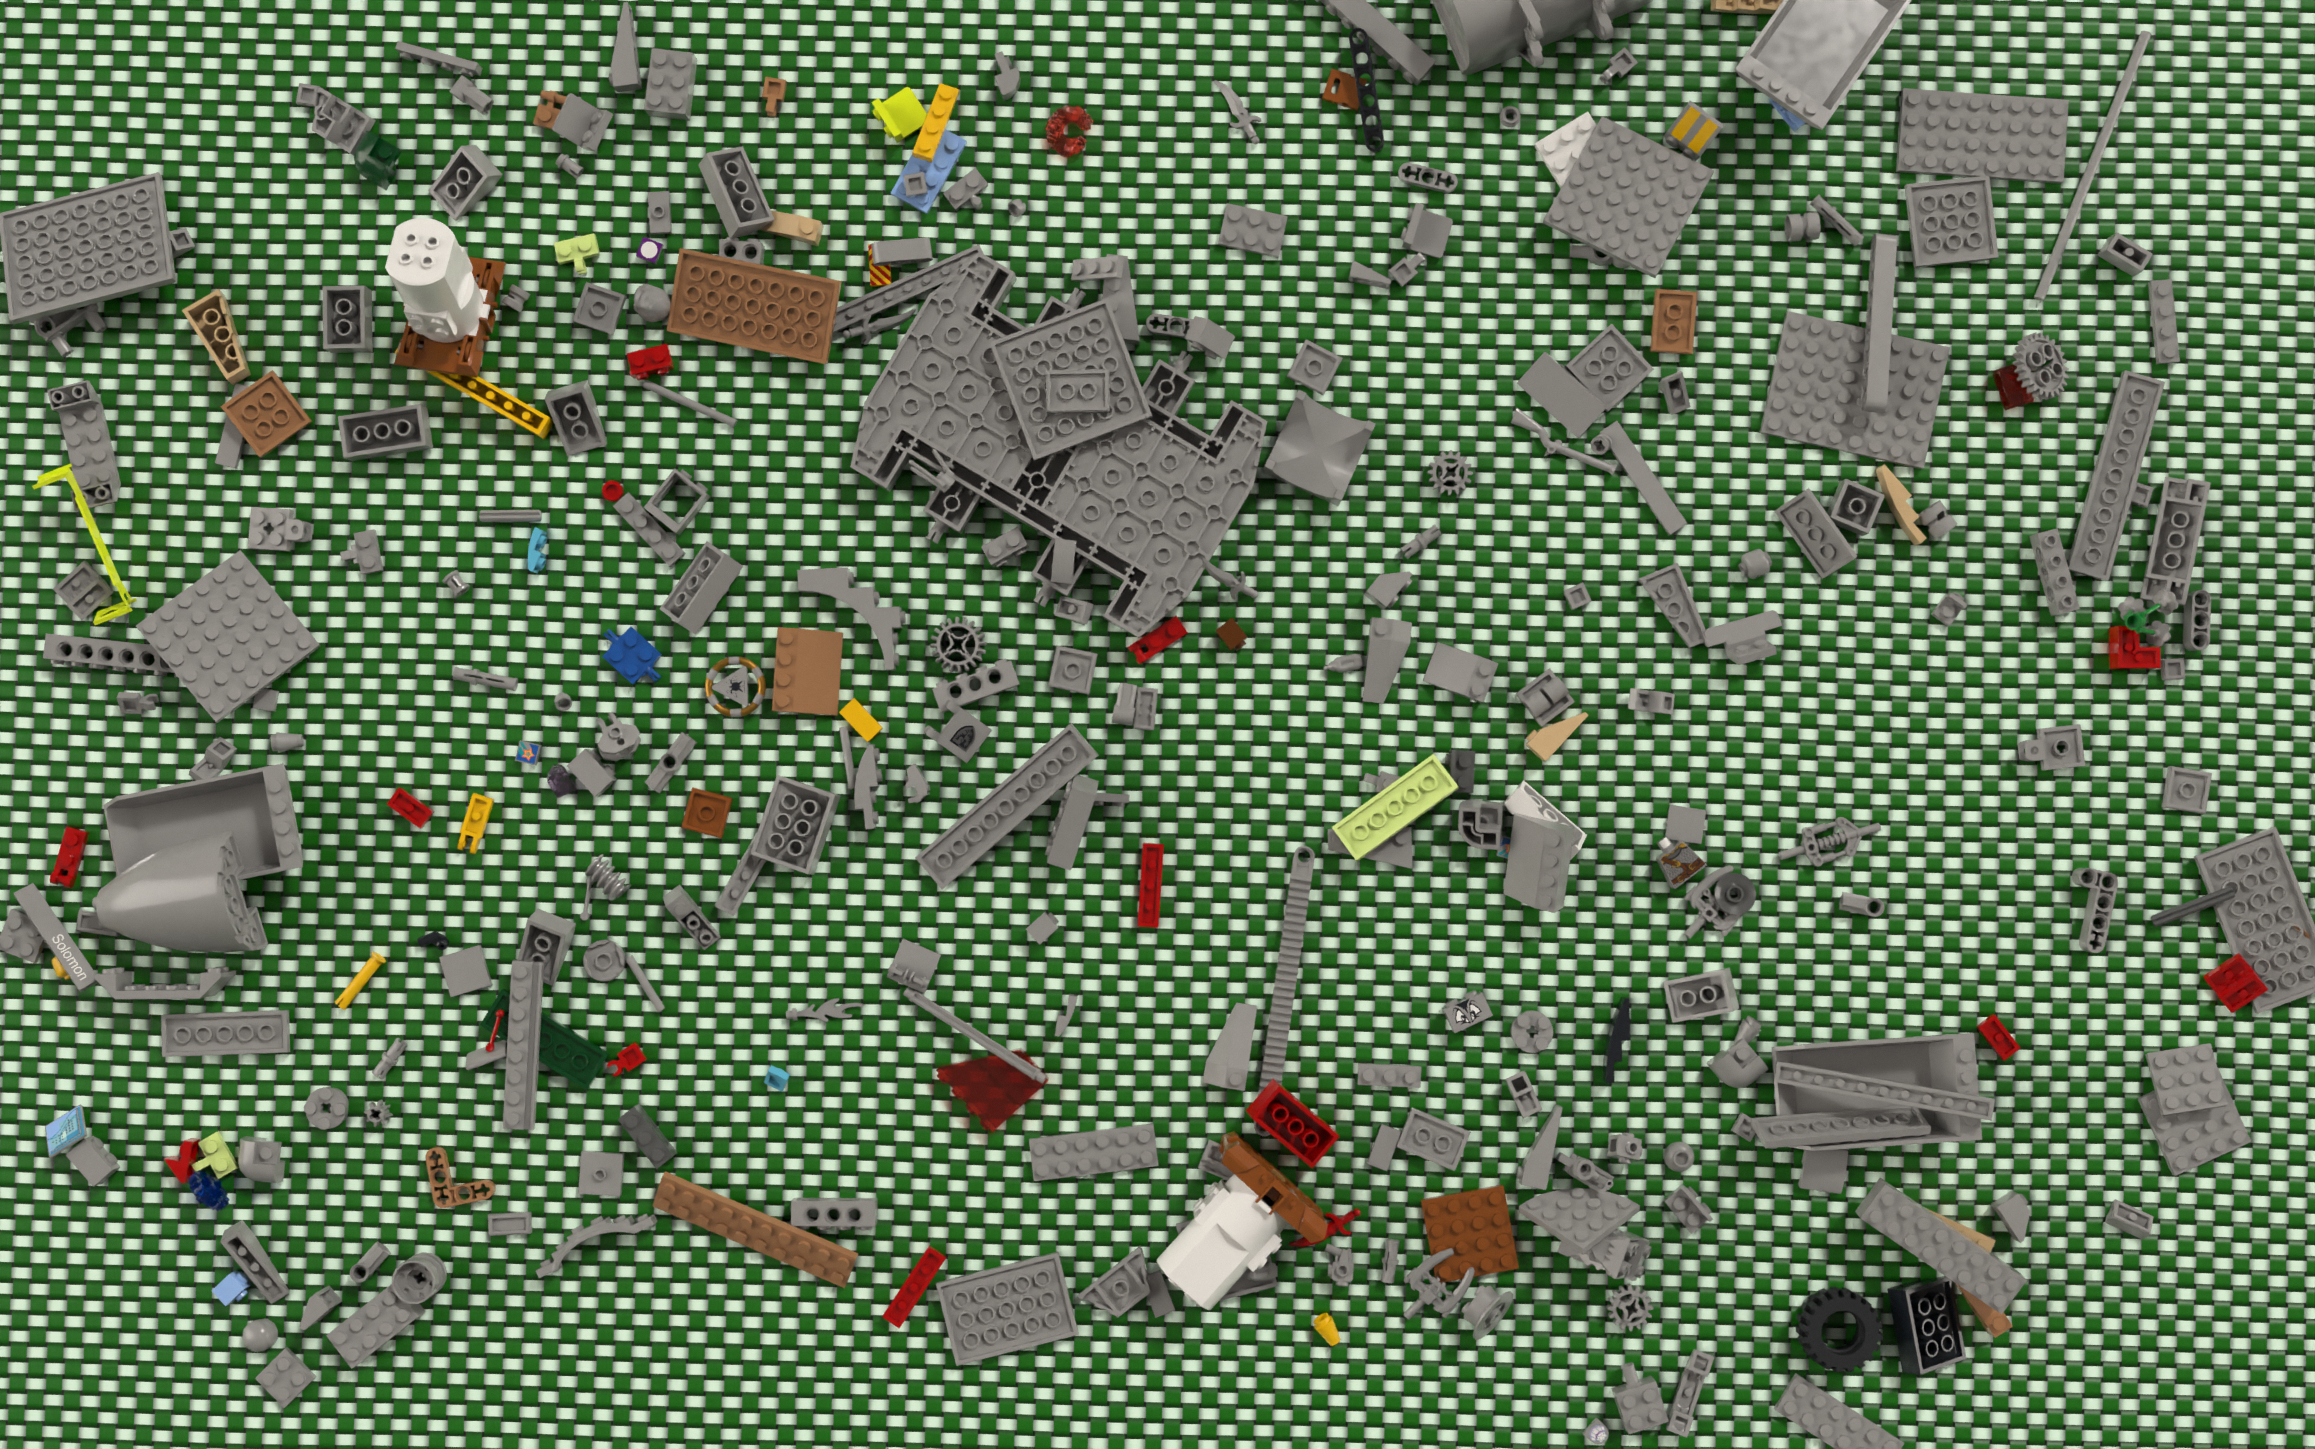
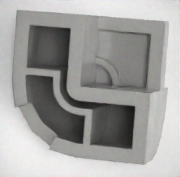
M1483 799L1462 801L1459 805L1458 828L1459 834L1464 841L1469 843L1471 847L1500 850L1503 829V803L1485 802Z
M1743 1038L1738 1040L1727 1051L1721 1050L1706 1063L1723 1083L1734 1088L1750 1085L1768 1070L1764 1061Z
M242 1137L240 1139L238 1162L240 1171L245 1177L258 1182H283L285 1161L280 1160L282 1142L266 1141L267 1138Z

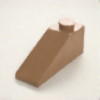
M1956 1284L1988 1334L1996 1338L2013 1327L2004 1312L2000 1314Z

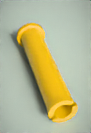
M374 951L371 953L370 959L338 999L335 1000V1004L344 1010L347 1009L348 1005L379 966L386 962L384 957Z

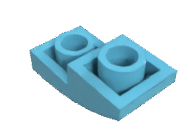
M535 527L528 548V568L530 571L538 574L539 570L541 571L546 564V555L539 552V550L547 542V532Z

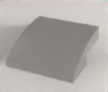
M83 561L53 588L67 603L66 606L81 620L85 619L113 593L110 586L86 561Z
M1848 1149L1804 1150L1801 1161L1803 1167L1798 1183L1799 1187L1841 1194L1847 1168Z

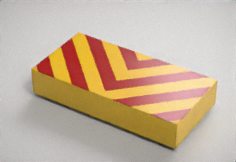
M868 244L870 286L879 287L891 284V265L874 266L871 244Z

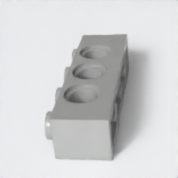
M2058 528L2029 536L2051 616L2080 609Z
M1006 659L995 662L994 667L987 668V666L975 669V674L968 676L967 673L956 676V680L948 683V680L936 683V688L932 690L940 712L950 711L944 706L947 699L952 700L961 707L1019 686L1020 682L1012 661L1007 662ZM994 672H998L1001 675L1000 682L996 684L990 681V675ZM974 679L981 681V688L977 691H973L970 687V683ZM955 686H959L962 690L958 698L951 696V689Z
M793 1198L791 1200V1225L797 1226V1228L802 1230L809 1229V1226H818L819 1230H828L830 1226H839V1230H850L851 1226H858L860 1230H871L872 1227L877 1225L878 1198ZM810 1209L817 1210L819 1214L817 1219H812L809 1216L808 1212ZM831 1209H836L839 1212L840 1217L838 1219L830 1217L829 1211ZM853 1209L858 1210L861 1217L859 1219L852 1218L850 1211Z

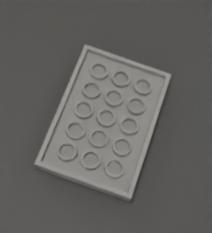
M1058 1251L936 1283L956 1366L1079 1335Z

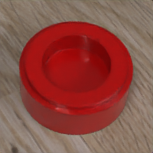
M608 481L602 487V495L610 502H617L623 497L624 488L616 481Z

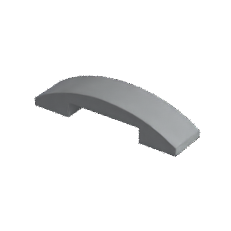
M1696 1349L1692 1351L1672 1402L1666 1430L1687 1438L1694 1419L1692 1415L1704 1379L1709 1375L1714 1356Z

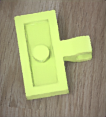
M594 233L554 243L558 263L561 265L574 262L576 272L579 275L587 273L584 259L600 255Z
M219 1131L198 1142L206 1157L192 1165L195 1172L211 1165L217 1178L220 1179L239 1168Z

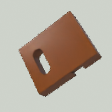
M1331 69L1322 100L1357 111L1359 100L1355 78L1351 77V74ZM1360 78V84L1365 86L1367 79ZM1339 80L1338 91L1336 94H1333L1331 90L1334 81Z

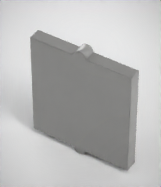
M1669 805L1668 817L1665 820V836L1670 840L1701 844L1703 829L1706 828L1704 825L1706 810Z

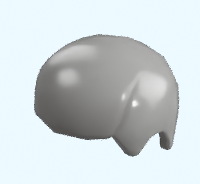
M266 1318L248 1323L243 1329L242 1339L244 1345L254 1352L271 1348L278 1339L276 1325Z

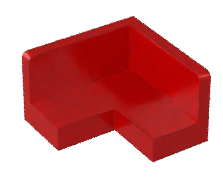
M2127 626L2109 628L2110 669L2161 668L2160 647H2139V634Z

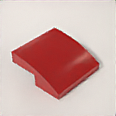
M2240 953L2203 976L2204 980L2216 992L2219 999L2231 1013L2268 991L2266 985Z

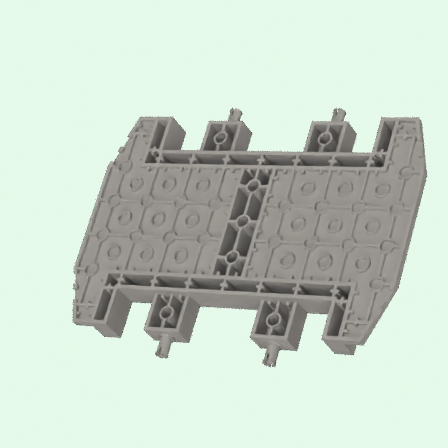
M978 252L960 267L954 275L946 279L939 288L928 295L864 402V410L850 467L890 492L911 457L938 473L942 471L945 474V470L932 452L933 449H936L948 468L954 473L952 478L955 482L945 493L936 488L923 511L936 521L926 538L938 544L946 528L949 529V527L962 534L979 503L984 499L1051 539V542L1031 573L1032 577L1038 579L1043 584L1033 601L1038 604L1041 601L1040 605L1045 607L1053 592L1056 591L1069 597L1090 562L1123 582L1103 618L1120 629L1123 628L1140 638L1191 593L1205 569L1202 558H1205L1208 562L1210 561L1254 486L1267 421L1232 400L1210 436L1177 417V413L1195 385V380L1184 373L1193 356L1187 355L1185 351H1181L1174 366H1170L1159 359L1142 387L1152 417L1034 461L990 342L1026 329V327L998 311L1017 278L1015 272ZM1074 288L1066 303L1051 296L1034 325L1077 310L1086 294L1083 291H1079L1078 288ZM1055 538L1076 541L1072 584L1051 582Z

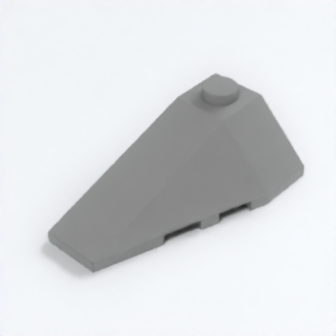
M1376 617L1370 619L1363 702L1384 703L1410 645L1411 622Z
M1236 1002L1206 1060L1203 1082L1223 1088L1245 1091L1257 1011L1256 1005Z

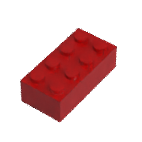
M1274 1079L1271 1080L1246 1109V1112L1254 1121L1311 1168L1317 1164L1340 1137L1330 1125Z

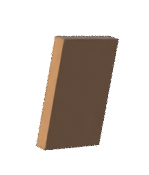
M1655 289L1650 352L1693 354L1697 292Z

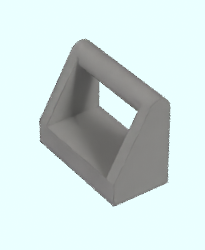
M330 1286L323 1288L309 1298L300 1322L302 1330L322 1320L342 1302Z

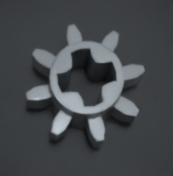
M379 1100L377 1106L374 1102L369 1103L370 1109L364 1111L368 1116L366 1122H374V1127L379 1126L380 1122L383 1125L387 1124L386 1118L393 1116L392 1113H389L388 1109L391 1105H383V1100ZM378 1110L381 1111V1113L379 1114V1117L376 1116V1113L378 1112Z

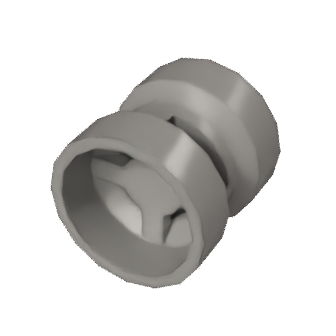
M512 284L509 288V295L504 297L502 303L521 313L524 301L528 300L531 294Z

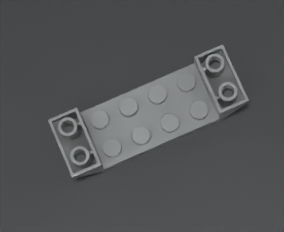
M86 380L47 390L51 409L60 415L68 455L72 464V472L88 508L117 502L121 486L103 404L90 381ZM72 490L70 492L75 511H80L75 500L76 495Z
M123 967L102 969V973L94 974V979L114 999H200L215 996L236 975V970H229V967L208 968V972L200 973V984L194 985L153 984L145 986V984H132V971H124Z

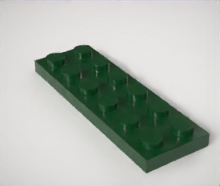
M502 989L480 1025L493 1032L497 1019L496 1012L503 1010L504 1016L500 1020L496 1035L507 1041L510 992ZM541 1012L539 1061L585 1090H588L610 1053Z

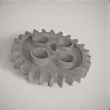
M2035 332L2022 337V340L2018 341V346L2014 347L2017 353L2013 354V357L2017 360L2012 363L2017 366L2014 373H2019L2017 381L2022 380L2021 387H2027V394L2032 393L2033 398L2038 397L2039 400H2048L2060 395L2059 393L2064 391L2063 387L2067 386L2065 379L2069 378L2065 371H2068L2069 368L2064 366L2067 360L2062 358L2064 352H2059L2060 345H2054L2055 339L2049 340V335L2043 336L2042 332L2038 334ZM2046 361H2051L2049 364L2042 366L2031 373V370L2035 367L2044 364Z

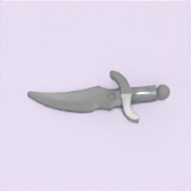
M1215 80L1214 83L1225 96L1232 114L1239 120V123L1230 122V126L1235 129L1244 128L1252 143L1258 144L1259 138L1251 123L1254 121L1261 122V118L1258 116L1249 117L1248 110L1243 107V103L1238 95L1227 85Z
M914 308L897 316L881 318L871 324H868L871 315L867 314L863 318L862 326L849 329V331L845 330L843 337L848 339L850 336L855 337L865 334L863 344L867 345L870 342L871 333L878 334L880 331H887L901 325L913 315L916 309Z
M1202 558L1207 572L1218 582L1224 583L1226 587H1231L1230 595L1232 599H1236L1235 594L1239 591L1252 598L1258 596L1256 590L1245 585L1246 576L1243 571H1241V577L1237 580L1233 574L1215 567L1205 558Z

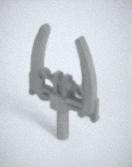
M1728 865L1709 874L1684 896V900L1690 901L1691 907L1699 909L1698 914L1700 915L1684 932L1689 939L1705 922H1712L1714 924L1713 927L1721 930L1722 936H1726L1742 914L1731 915L1724 912L1726 917L1722 919L1718 915V910H1723L1719 908L1714 895L1709 890L1716 881L1731 873L1733 866ZM1703 895L1707 896L1710 902L1705 903L1701 897Z
M1449 1248L1440 1251L1423 1261L1404 1277V1282H1409L1412 1290L1415 1291L1416 1289L1419 1291V1298L1404 1313V1316L1410 1320L1426 1303L1427 1305L1433 1304L1435 1306L1433 1308L1437 1312H1442L1443 1318H1446L1467 1292L1474 1276V1268H1468L1459 1286L1452 1293L1446 1290V1283L1444 1281L1440 1283L1439 1277H1432L1429 1270L1442 1260L1452 1256L1454 1253L1453 1249ZM1421 1279H1428L1430 1284L1425 1285ZM1439 1292L1446 1295L1444 1301L1438 1296Z

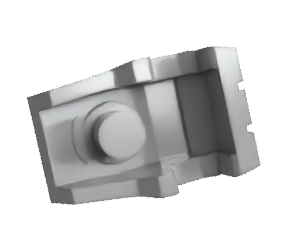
M917 764L911 765L907 769L908 776H905L906 788L914 787L917 791L916 797L909 798L908 802L918 803L925 796L930 795L929 791L931 789Z

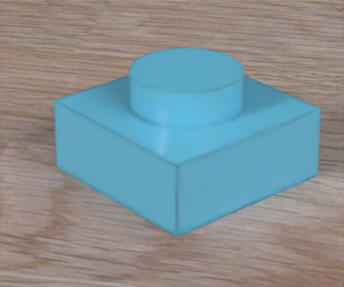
M771 1065L764 1083L783 1092L790 1074Z

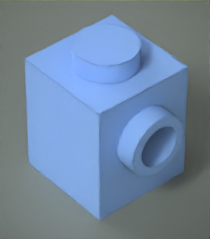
M236 1270L224 1278L212 1292L227 1306L235 1300L240 1301L248 1294L246 1290L251 1284L243 1272Z

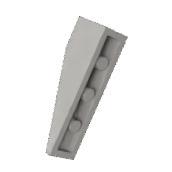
M628 2L623 3L611 63L612 73L609 74L610 85L617 92L642 89L633 13Z
M1555 1104L1525 1156L1522 1167L1518 1166L1516 1178L1519 1179V1183L1523 1186L1543 1190L1547 1188L1563 1108L1560 1105Z
M243 1220L224 1230L220 1241L221 1244L271 1304L289 1294L290 1291L254 1233Z

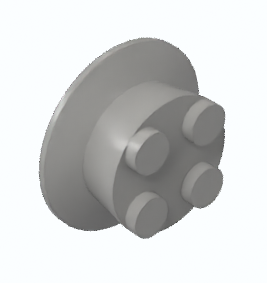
M1481 1285L1476 1290V1297L1472 1302H1468L1462 1308L1461 1312L1464 1313V1319L1475 1326L1473 1331V1338L1475 1340L1486 1336L1500 1322L1512 1303V1292L1508 1291L1499 1296L1491 1286L1485 1288Z

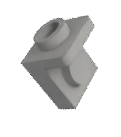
M1948 593L1943 596L1931 615L1946 626H1950L1960 611L1965 609L1968 604L1964 602L1965 599L1958 593Z

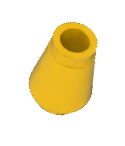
M1323 1313L1314 1319V1328L1330 1346L1340 1342L1341 1338L1332 1316H1329L1328 1313Z

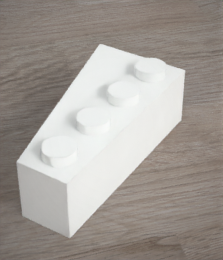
M1523 780L1507 797L1504 803L1506 809L1513 815L1517 813L1575 827L1571 860L1580 851L1587 834Z

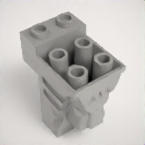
M1616 1229L1583 1255L1563 1241H1561L1557 1252L1570 1256L1588 1266H1596L1597 1270H1605L1606 1274L1614 1279L1626 1278L1636 1281L1643 1274L1644 1266L1642 1264L1644 1258L1647 1259L1649 1257L1652 1247L1649 1246L1650 1240L1628 1231L1623 1232Z

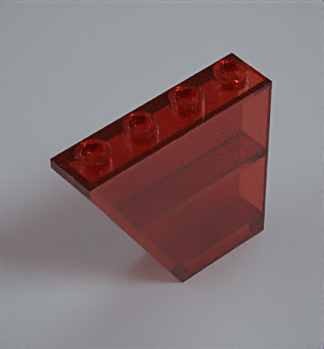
M1022 1048L1009 1050L1037 1069L1039 1068ZM995 1054L944 1064L936 1070L938 1072L937 1077L944 1084L948 1083L953 1088L951 1090L953 1095L959 1100L962 1098L967 1103L965 1105L966 1109L972 1115L976 1113L981 1119L979 1121L980 1124L987 1131L990 1129L992 1132L1049 1081L1048 1076L1043 1083L1032 1080L1031 1077Z

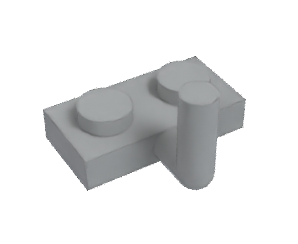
M974 168L946 190L943 195L956 211L969 201L976 209L980 210L983 204L981 198L976 195L989 185L978 170Z

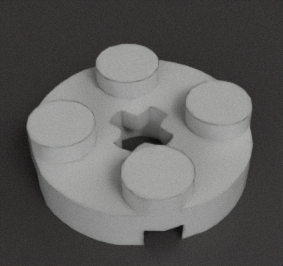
M1534 1010L1524 1011L1511 1024V1038L1521 1050L1536 1053L1548 1047L1553 1038V1026L1549 1018L1544 1014ZM1531 1026H1534V1029L1537 1030V1034H1534L1533 1037L1526 1033V1030L1530 1029Z
M323 1087L310 1094L304 1105V1111L312 1125L326 1130L337 1127L345 1121L348 1116L349 1102L346 1095L340 1089ZM330 1103L331 1112H324L323 1104L327 1105Z

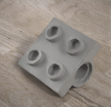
M1550 668L1515 693L1540 727L1575 702L1564 683L1555 676Z

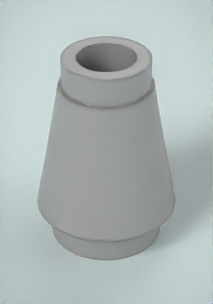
M276 732V735H271L272 751L281 753L304 746L302 734Z
M1747 1016L1746 1019L1742 1020L1734 1042L1736 1043L1743 1038L1749 1044L1761 1031L1762 1024L1754 1018Z

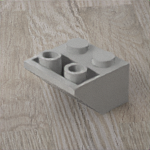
M1409 571L1381 574L1364 595L1382 610L1386 607L1391 608L1399 598L1396 594L1399 591H1405L1411 584L1412 580L1410 577L1412 573Z

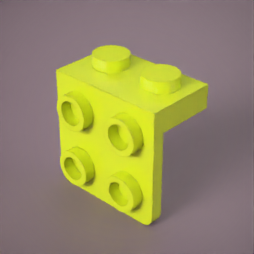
M909 87L899 91L883 103L879 98L872 102L874 107L872 113L878 122L880 120L883 121L885 133L889 138L893 137L896 143L923 127L927 113Z

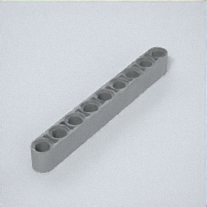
M1874 233L1871 241L1861 410L1884 413L1888 401L1897 236Z

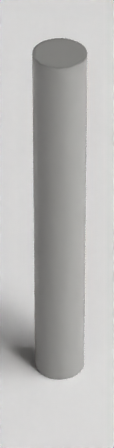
M847 726L840 727L839 731L849 789H855L856 778Z
M633 955L626 958V962L657 1012L665 1009Z

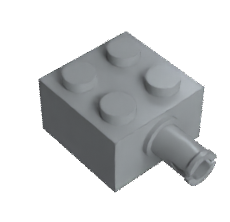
M1634 1363L1623 1364L1621 1369L1623 1370L1626 1384L1611 1389L1626 1432L1632 1434L1669 1422L1655 1379L1652 1376L1638 1379Z

